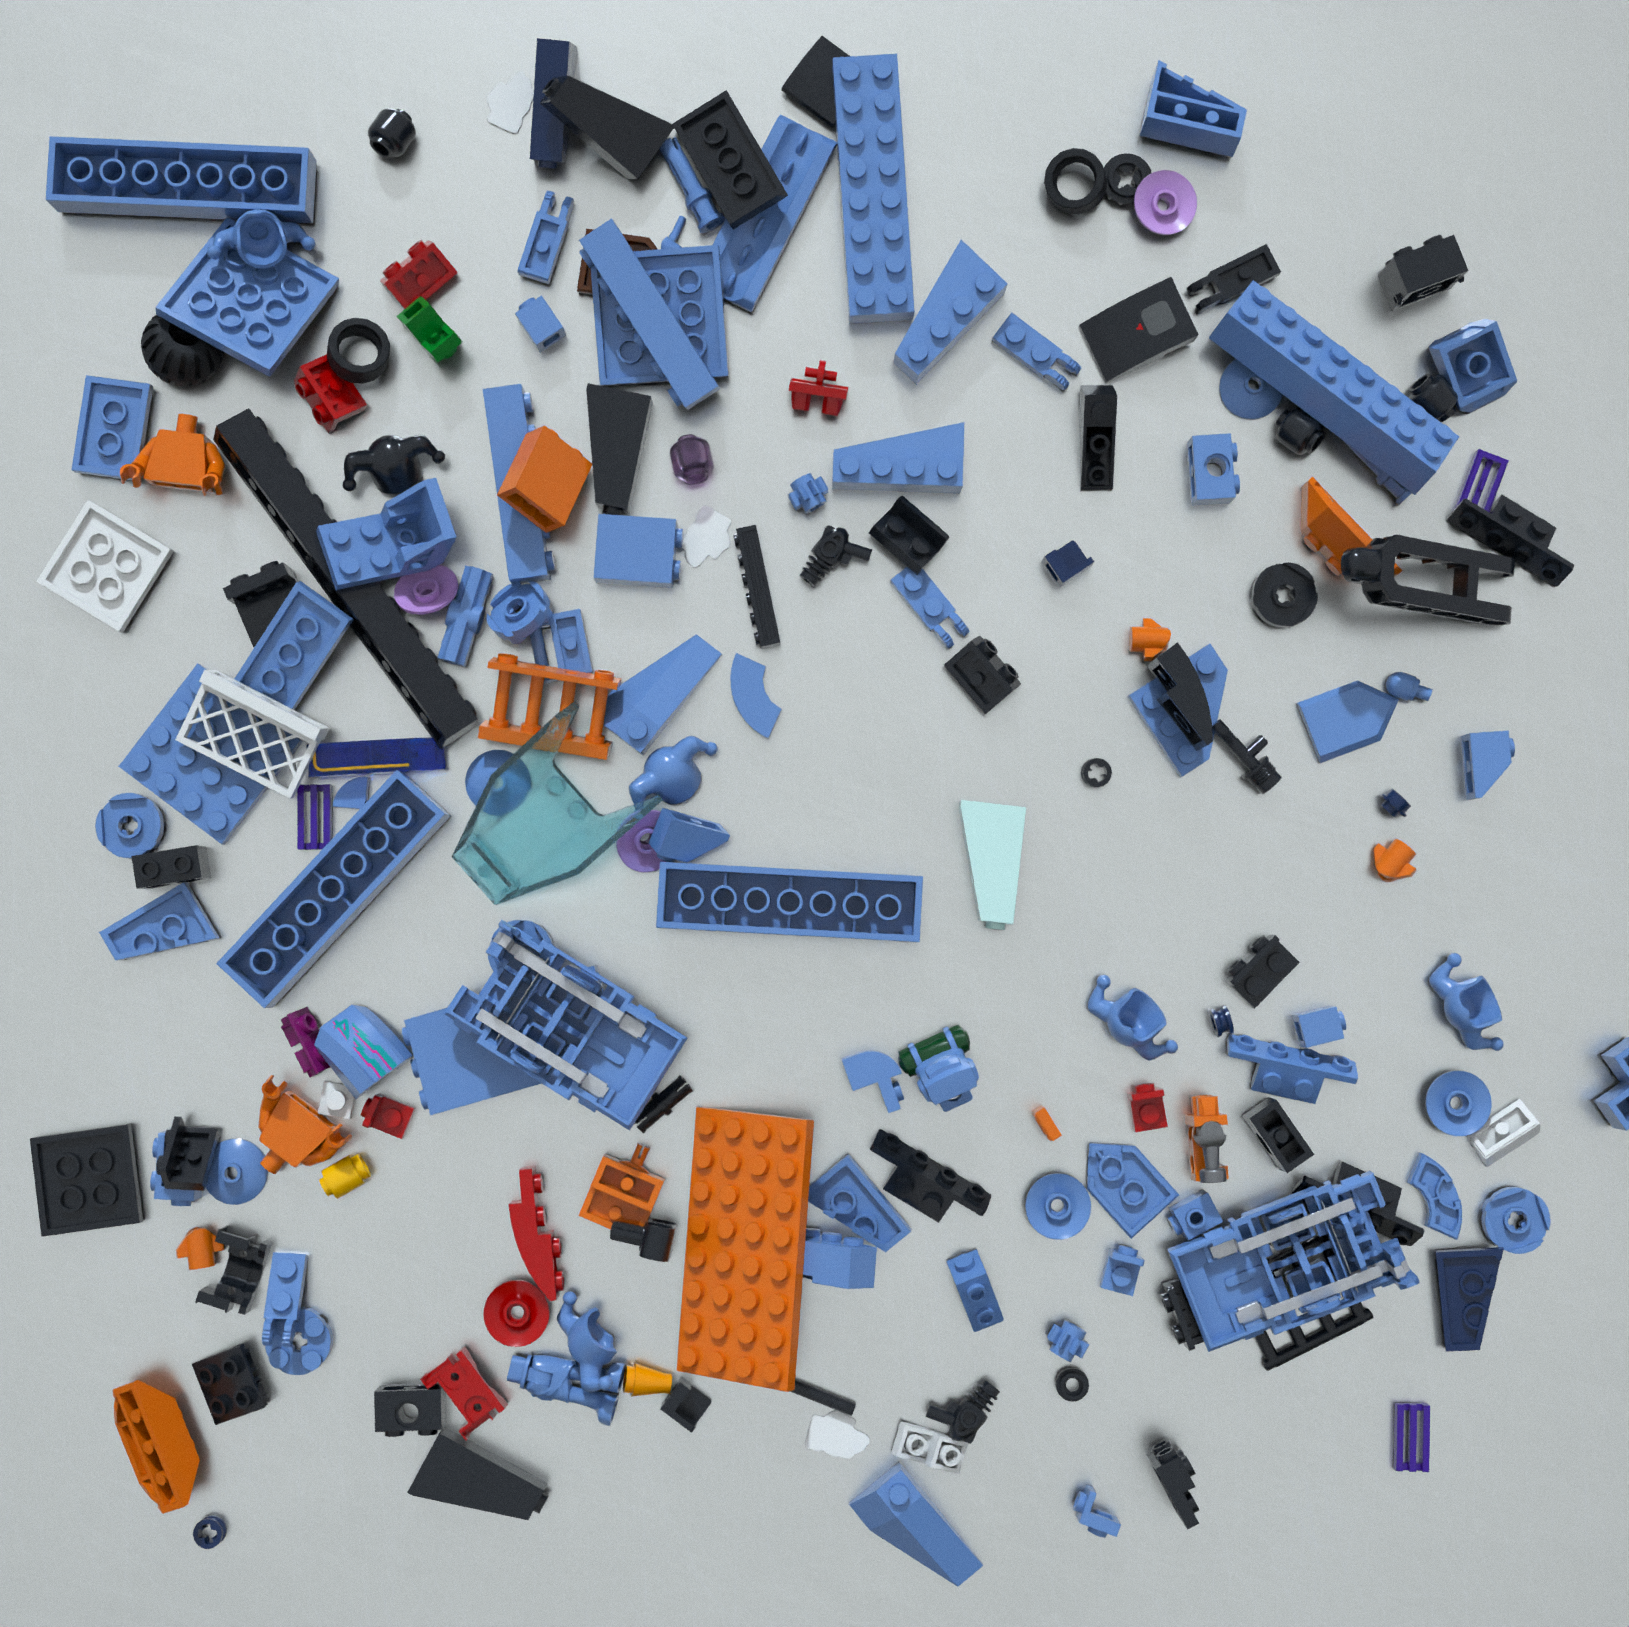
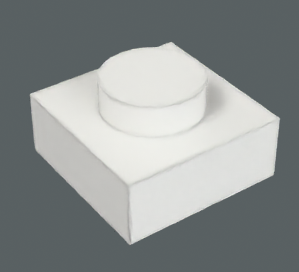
M324 1081L318 1114L352 1119L356 1099L343 1083Z

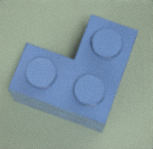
M1626 1037L1601 1055L1620 1083L1594 1101L1613 1128L1625 1131L1629 1129V1037Z

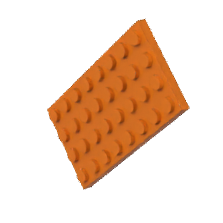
M696 1107L677 1371L785 1392L795 1390L814 1120Z

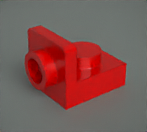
M1154 1083L1136 1085L1135 1092L1127 1093L1134 1132L1168 1127L1163 1096H1165L1164 1089L1155 1088Z
M379 1093L374 1095L373 1099L368 1098L361 1112V1116L365 1118L362 1126L366 1128L373 1127L403 1139L416 1108Z

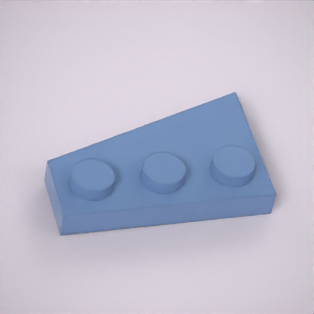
M187 882L181 883L99 932L115 961L219 938Z

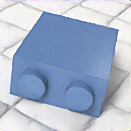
M598 514L594 565L595 582L673 588L674 580H680L681 561L675 560L676 548H682L683 529L678 528L676 519Z

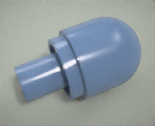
M1395 672L1386 681V689L1389 694L1405 701H1413L1414 697L1429 701L1433 690L1419 685L1420 680L1416 679V676L1404 672Z

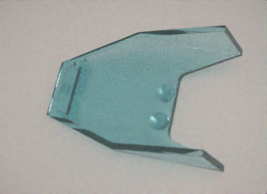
M576 701L556 714L490 776L451 856L494 905L580 874L663 800L657 795L614 812L600 814L555 764V756L580 707Z

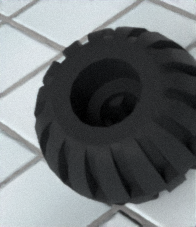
M157 315L152 317L142 333L141 349L145 363L157 377H160L162 381L168 384L172 381L175 382V386L184 387L187 384L190 387L205 382L214 375L223 360V351Z

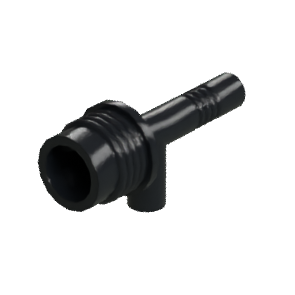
M1221 719L1212 725V730L1223 742H1226L1225 744L1228 745L1230 750L1248 768L1242 777L1249 780L1253 787H1256L1264 794L1280 781L1282 776L1276 771V767L1269 762L1267 755L1259 760L1255 758L1268 744V741L1262 735H1258L1245 747Z

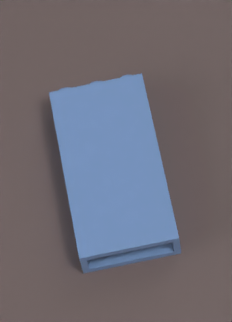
M597 965L588 967L599 974ZM580 969L582 972H584L585 974H587L588 976L592 977L593 979L602 984L601 981ZM551 982L542 997L534 993L531 1001L554 1014L559 1007L549 1002L545 996L553 984ZM603 987L599 992L598 997H600L604 992ZM526 1006L522 1013L529 1018L520 1030V1033L532 1021H537L546 1027L549 1020ZM593 1007L589 1008L583 1019H577L566 1012L562 1021L586 1034L590 1027L585 1025L584 1022ZM447 1008L404 1020L406 1027L402 1028L403 1039L407 1047L411 1046L414 1059L410 1060L412 1072L415 1078L420 1077L423 1090L419 1091L420 1101L424 1110L429 1109L430 1115L542 1084L476 1043L480 1036L473 1032L470 1035L454 1025V1020L444 1014ZM556 1027L554 1032L568 1041L559 1056L562 1058L570 1044L578 1047L581 1040L561 1027ZM514 1042L511 1044V1046L505 1054V1056H507L511 1060L513 1059L510 1057V1051L515 1044ZM552 1067L551 1071L546 1076H542L537 1073L534 1074L539 1076L543 1080L547 1081L555 1068Z

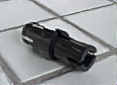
M681 1075L660 1094L656 1092L651 1096L653 1100L644 1107L634 1123L638 1124L647 1117L637 1126L642 1133H645L664 1114L666 1116L670 1115L673 1112L672 1108L694 1091L689 1084H686L677 1092L687 1082Z

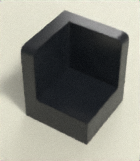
M681 1376L670 1391V1394L662 1402L660 1410L692 1433L696 1428L697 1422L710 1406L712 1399Z

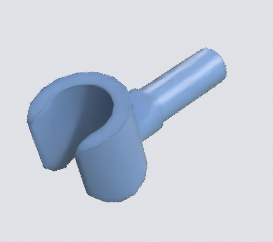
M679 216L669 237L667 236L663 239L661 249L682 248L676 243V240L685 224V217Z

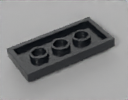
M727 90L672 124L732 229L737 228L788 196Z

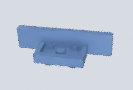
M1228 1035V1056L1257 1063L1251 1081V1090L1315 1104L1324 1078L1352 1084L1357 1083L1356 1063L1344 1056L1333 1057L1320 1054L1312 1049L1301 1050L1288 1047L1280 1042L1269 1043L1255 1040L1248 1035Z

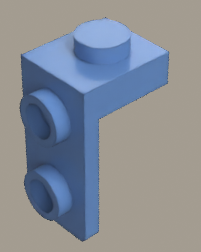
M166 1131L159 1132L158 1138H155L153 1142L152 1154L157 1160L160 1155L164 1154ZM153 1171L151 1174L150 1188L154 1191V1199L171 1200L172 1206H191V1201L202 1198V1191L165 1189L161 1175H158L157 1171Z
M977 1249L946 1261L973 1331L977 1332L1004 1320Z

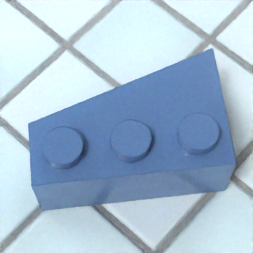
M1158 60L1151 80L1140 136L1233 157L1241 140L1247 109L1213 90L1210 92L1193 83L1194 79L1187 75L1181 77L1167 69L1166 63Z
M806 1228L803 1278L811 1279L812 1283L845 1289L874 1288L877 1247L864 1245V1239L844 1237V1240H842V1234L823 1232L820 1235V1229Z

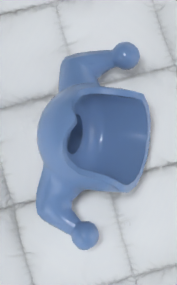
M254 209L241 215L234 227L216 233L213 245L207 249V255L211 259L216 260L221 257L223 249L235 248L240 258L246 264L254 268L266 269L282 261L287 251V243L300 242L303 249L308 251L314 249L316 243L314 238L309 237L298 223L281 222L276 215L267 210Z
M691 735L682 739L674 746H665L653 751L646 759L643 774L629 785V794L636 807L634 810L635 814L648 810L644 802L646 797L652 793L667 804H679L689 799L696 792L701 782V772L693 761V756L697 752H705L712 756L718 750L717 745L713 742L706 743Z
M1457 953L1449 954L1447 961L1439 966L1429 978L1430 986L1444 1000V1012L1447 1020L1459 1030L1462 1041L1469 1049L1492 1048L1495 1051L1501 1050L1504 1045L1501 1038L1487 1039L1481 1036L1482 1030L1502 1021V1013L1498 1001L1489 983L1483 976L1471 978L1463 982H1456L1451 979L1449 975L1452 968L1458 967L1462 959Z
M1100 975L1097 978V986L1089 998L1087 1008L1090 1013L1107 1023L1111 1036L1118 1043L1132 1047L1140 1056L1149 1061L1165 1053L1174 1054L1178 1050L1176 1041L1168 1040L1162 1045H1155L1153 1043V1038L1167 1025L1164 1013L1155 1001L1137 988L1131 989L1117 1001L1105 1000L1104 991L1110 986L1111 981L1107 975Z
M571 1291L565 1292L563 1295L564 1303L557 1315V1321L568 1338L567 1344L570 1354L579 1364L581 1388L587 1392H595L600 1389L606 1391L612 1387L613 1382L611 1377L607 1375L601 1377L603 1365L609 1363L617 1353L616 1349L613 1348V1337L597 1322L600 1316L599 1309L595 1307L579 1317L573 1312V1304L577 1300L576 1294Z

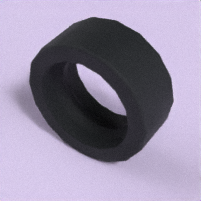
M1071 148L1060 152L1051 160L1045 171L1044 184L1047 195L1056 208L1067 214H1082L1091 211L1101 202L1106 193L1107 178L1104 167L1095 154L1085 149ZM1073 163H1083L1088 166L1095 178L1094 187L1091 192L1079 200H1069L1063 197L1057 187V179L1061 170Z
M351 318L343 320L333 328L328 340L327 360L331 369L338 377L350 383L364 384L374 381L383 374L389 360L390 342L385 331L378 324L368 319ZM352 336L364 337L370 340L378 350L376 360L372 364L364 366L353 365L347 362L339 352V345L342 340Z

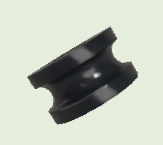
M1089 759L1081 767L1082 780L1091 787L1104 786L1111 779V766L1104 759ZM1093 764L1096 767L1104 768L1105 774L1100 775L1103 779L1099 782L1096 778H1089L1088 771H1092L1090 766Z

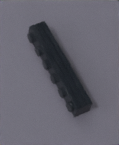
M756 525L737 528V534L733 535L735 546H740L741 554L737 556L739 565L744 566L745 574L741 575L744 586L748 585L749 589L746 599L748 606L752 605L753 608L750 618L752 625L757 627V632L754 633L756 645L760 644L761 649L779 646L781 642Z

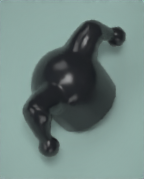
M385 435L376 439L368 450L350 452L345 456V479L342 486L344 490L349 492L355 490L357 483L354 477L358 471H367L379 491L390 494L403 492L415 485L422 476V468L418 458L419 454L425 453L432 456V460L436 464L442 463L445 460V454L442 450H437L425 435H414L407 438L397 435Z

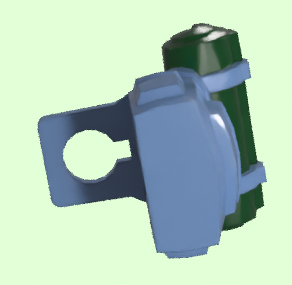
M959 1024L951 1028L945 1027L942 1032L916 1044L910 1043L907 1048L898 1051L899 1066L910 1077L915 1075L919 1077L917 1084L927 1102H933L934 1105L940 1103L943 1111L947 1112L973 1099L970 1089L977 1087L979 1075L973 1060L965 1058V1053L970 1050V1038L967 1031H964Z

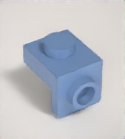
M1086 1485L1084 1493L1078 1492L1073 1506L1078 1522L1088 1526L1087 1530L1099 1537L1106 1538L1107 1534L1117 1537L1121 1523L1116 1516L1092 1507L1097 1493L1094 1487Z

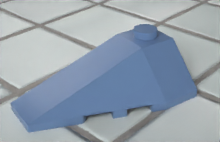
M696 634L621 684L617 690H612L607 697L603 726L644 756L722 654Z

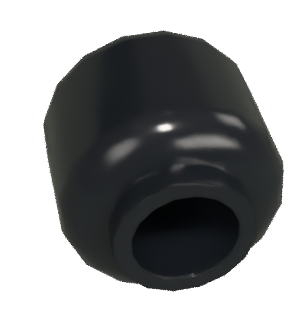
M385 108L381 110L368 129L370 146L377 154L385 158L402 156L416 135L411 116L402 109Z
M1430 373L1425 374L1414 382L1409 389L1411 392L1409 399L1422 406L1426 412L1440 422L1447 420L1454 414L1456 410L1454 405L1458 400V395L1444 376L1439 374L1432 376Z
M1296 407L1291 412L1285 410L1276 422L1278 427L1277 440L1297 455H1302L1306 452L1309 454L1313 453L1321 444L1326 434L1323 431L1324 426L1300 407Z

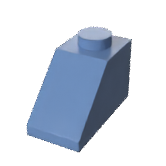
M1509 730L1469 733L1461 736L1466 800L1482 798L1512 763L1511 757H1514L1515 744L1513 739L1509 738Z
M662 808L649 844L657 853L656 856L663 861L675 862V860L688 863L727 842L730 834L719 823Z

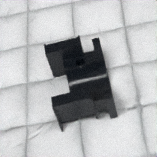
M226 1225L218 1230L215 1242L229 1246V1258L224 1274L216 1288L206 1286L199 1290L195 1303L200 1302L225 1310V1313L232 1310L234 1304L237 1303L241 1305L238 1313L245 1315L251 1311L273 1242L265 1240L260 1243V1246L254 1244L256 1236L248 1239L228 1233V1226ZM243 1250L247 1252V1256L243 1255ZM231 1287L235 1288V1293L231 1291Z

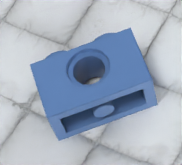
M1231 433L1192 436L1187 442L1192 506L1231 503L1236 498V494L1240 492L1239 475H1234L1233 462H1237L1238 457L1237 444L1232 443ZM1207 464H1218L1221 467L1222 475L1218 477L1212 476L1207 470Z

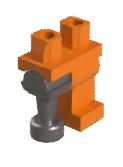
M1191 1096L1192 1114H1184L1185 1124L1190 1125L1188 1128L1191 1180L1200 1181V1183L1226 1182L1229 1179L1228 1166L1219 1165V1147L1226 1141V1134L1223 1133L1221 1125H1228L1227 1114L1219 1113L1218 1096Z

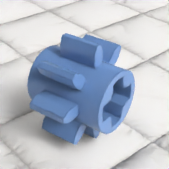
M808 473L790 484L793 492L788 494V498L795 510L803 507L807 514L820 508L827 502L824 495L828 493L829 489L821 476L814 479L812 474Z
M1066 1320L1062 1327L1054 1324L1047 1336L1048 1340L1053 1342L1049 1350L1069 1362L1072 1361L1075 1355L1083 1358L1089 1347L1088 1342L1083 1340L1087 1332Z

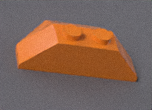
M1314 477L1310 478L1301 487L1300 532L1305 536L1303 540L1312 551H1319L1327 559L1326 565L1334 574L1342 575L1341 558L1344 551L1356 547L1366 548L1373 539L1328 494ZM1396 563L1394 565V577L1402 571Z
M140 1380L113 1389L115 1425L140 1486L158 1504V1509L162 1514L187 1506L200 1459L176 1399Z

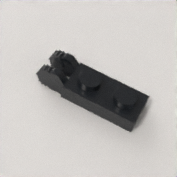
M1265 244L1210 271L1206 277L1189 285L1187 290L1192 295L1199 293L1211 284L1213 285L1216 294L1202 299L1195 305L1198 312H1203L1219 302L1224 303L1241 295L1253 280L1261 285L1279 276L1281 270L1268 245Z

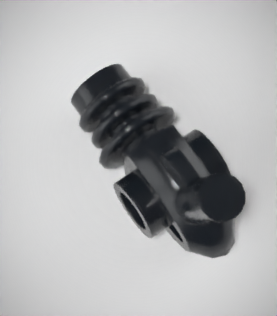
M827 525L822 537L811 550L815 557L808 556L812 563L806 562L809 568L802 567L803 571L799 576L815 587L818 582H822L819 575L821 577L826 576L823 571L831 572L827 566L835 568L839 562L847 565L852 557L869 562L872 549L849 542V534L845 528H834Z
M984 1379L981 1385H977L981 1389L980 1392L976 1389L973 1390L977 1394L976 1397L970 1393L968 1394L973 1399L972 1402L965 1398L960 1404L952 1401L946 1410L929 1404L925 1417L949 1425V1435L952 1440H963L971 1444L977 1431L988 1418L983 1409L991 1412V1409L986 1405L989 1403L993 1406L994 1403L990 1399L997 1400V1395L1000 1391Z

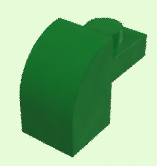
M422 296L396 316L436 363L451 357L457 351V346L463 342Z

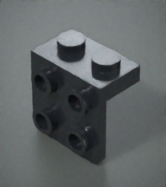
M278 561L267 563L260 567L261 572L252 576L248 574L239 575L230 580L231 585L223 588L227 600L236 605L253 647L256 646L297 582L292 569L283 562L280 564Z

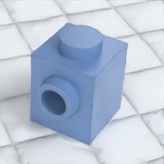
M1203 1189L1168 1207L1172 1214L1168 1218L1172 1229L1177 1236L1182 1234L1187 1240L1223 1222L1210 1195Z

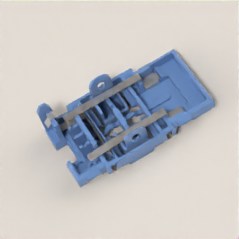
M501 919L498 924L500 930L486 950L488 955L500 961L479 995L462 985L444 1014L454 1020V1025L471 1035L473 1032L480 1036L476 1043L570 1101L574 1095L579 1099L578 1103L594 1113L598 1110L630 1131L688 1038L655 1018L656 1014L640 1004L638 1007L634 1005L632 1001L635 997L547 941L542 939L538 945L532 941V936ZM565 960L571 962L575 966L579 967L583 971L587 972L591 976L606 984L607 987L602 993V995L598 997V994L601 991L603 985L600 982L593 979L592 977L585 974L584 972H582L581 970L577 969L573 965H566L562 968L560 972H558L563 963L565 962ZM551 982L553 984L545 996L549 1002L559 1007L554 1014L531 1001L534 993L542 997ZM528 1006L539 1015L548 1019L549 1022L546 1027L537 1021H532L520 1033V1030L529 1018L522 1013L525 1007ZM593 1007L584 1022L585 1025L590 1027L586 1034L562 1021L566 1012L577 1019H583L589 1008ZM557 1026L581 1040L578 1047L570 1044L562 1058L559 1056L568 1041L554 1032ZM514 1042L515 1044L510 1051V1057L513 1059L511 1060L510 1058L505 1056V1054L508 1051L511 1044ZM552 1067L555 1068L547 1081L543 1080L542 1078L534 1074L537 1073L542 1076H546L549 1074Z
M1368 1171L1360 1175L1356 1174L1341 1180L1339 1185H1332L1327 1180L1323 1182L1324 1186L1317 1188L1314 1185L1242 1213L1241 1218L1236 1220L1231 1217L1227 1219L1229 1225L1225 1226L1224 1229L1221 1226L1203 1233L1204 1237L1199 1236L1167 1249L1208 1352L1244 1338L1245 1340L1264 1334V1331L1271 1329L1272 1333L1276 1335L1375 1297L1373 1289L1380 1286L1384 1288L1395 1283L1400 1290L1420 1283L1418 1276L1409 1268L1398 1239L1394 1238L1384 1243L1379 1241L1368 1210L1378 1206L1382 1208L1386 1204L1373 1172ZM1301 1199L1305 1200L1310 1215L1307 1214L1303 1203L1300 1202ZM1258 1216L1261 1217L1266 1232L1263 1231ZM1314 1225L1319 1237L1327 1234L1329 1241L1317 1247L1304 1251L1300 1242L1316 1235L1312 1227ZM1269 1243L1277 1251L1292 1246L1295 1253L1283 1260L1269 1264L1266 1257L1273 1255ZM1332 1247L1335 1255L1327 1258L1336 1281H1334L1329 1266L1323 1260L1317 1259L1309 1263L1307 1257L1319 1254ZM1298 1261L1299 1267L1284 1273L1293 1298H1290L1282 1276L1274 1278L1271 1270L1285 1267ZM1298 1308L1301 1313L1305 1314L1297 1316L1295 1309Z

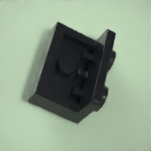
M174 1117L172 1127L167 1128L165 1133L166 1147L164 1154L158 1157L156 1165L157 1174L161 1175L165 1189L205 1191L220 1138L218 1128L185 1127L182 1117Z
M1176 1278L1162 1283L1165 1293L1160 1294L1166 1312L1173 1313L1176 1324L1171 1327L1178 1345L1183 1343L1191 1351L1195 1349L1196 1344L1204 1341L1180 1280Z

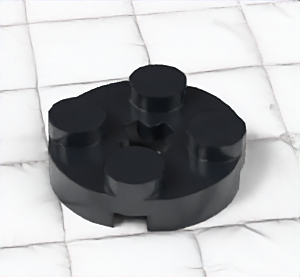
M1288 562L1272 565L1258 575L1252 586V608L1267 624L1274 627L1291 628L1305 621L1314 611L1318 601V592L1316 593L1314 585L1315 581L1310 572L1298 564ZM1287 587L1290 589L1289 596L1292 597V601L1281 603L1278 600V594H1276L1277 589L1283 590Z

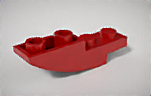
M536 1166L522 1167L519 1169L521 1200H515L508 1204L511 1225L520 1255L529 1274L548 1300L555 1301L560 1296L559 1291H564L563 1271H558L557 1258L562 1257L560 1238H555L554 1230L541 1231V1226H546L545 1207L539 1206L538 1193H543L542 1174H536Z

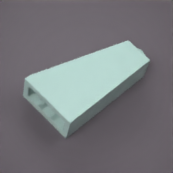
M961 800L959 802V814L978 921L986 922L985 928L1005 930V924L1012 925L1014 923L1026 807Z

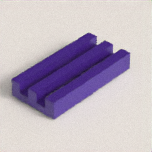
M1478 449L1474 454L1455 508L1463 499L1468 498L1481 461L1485 459L1486 462L1471 502L1478 505L1493 463L1498 464L1482 506L1484 510L1490 512L1509 460Z
M299 785L297 789V850H322L332 840V785ZM307 792H310V843H307ZM318 792H323V843H318Z
M1395 1403L1394 1470L1401 1472L1403 1470H1408L1409 1472H1429L1430 1405L1427 1403ZM1404 1410H1409L1408 1462H1403ZM1417 1411H1420L1419 1463H1416Z

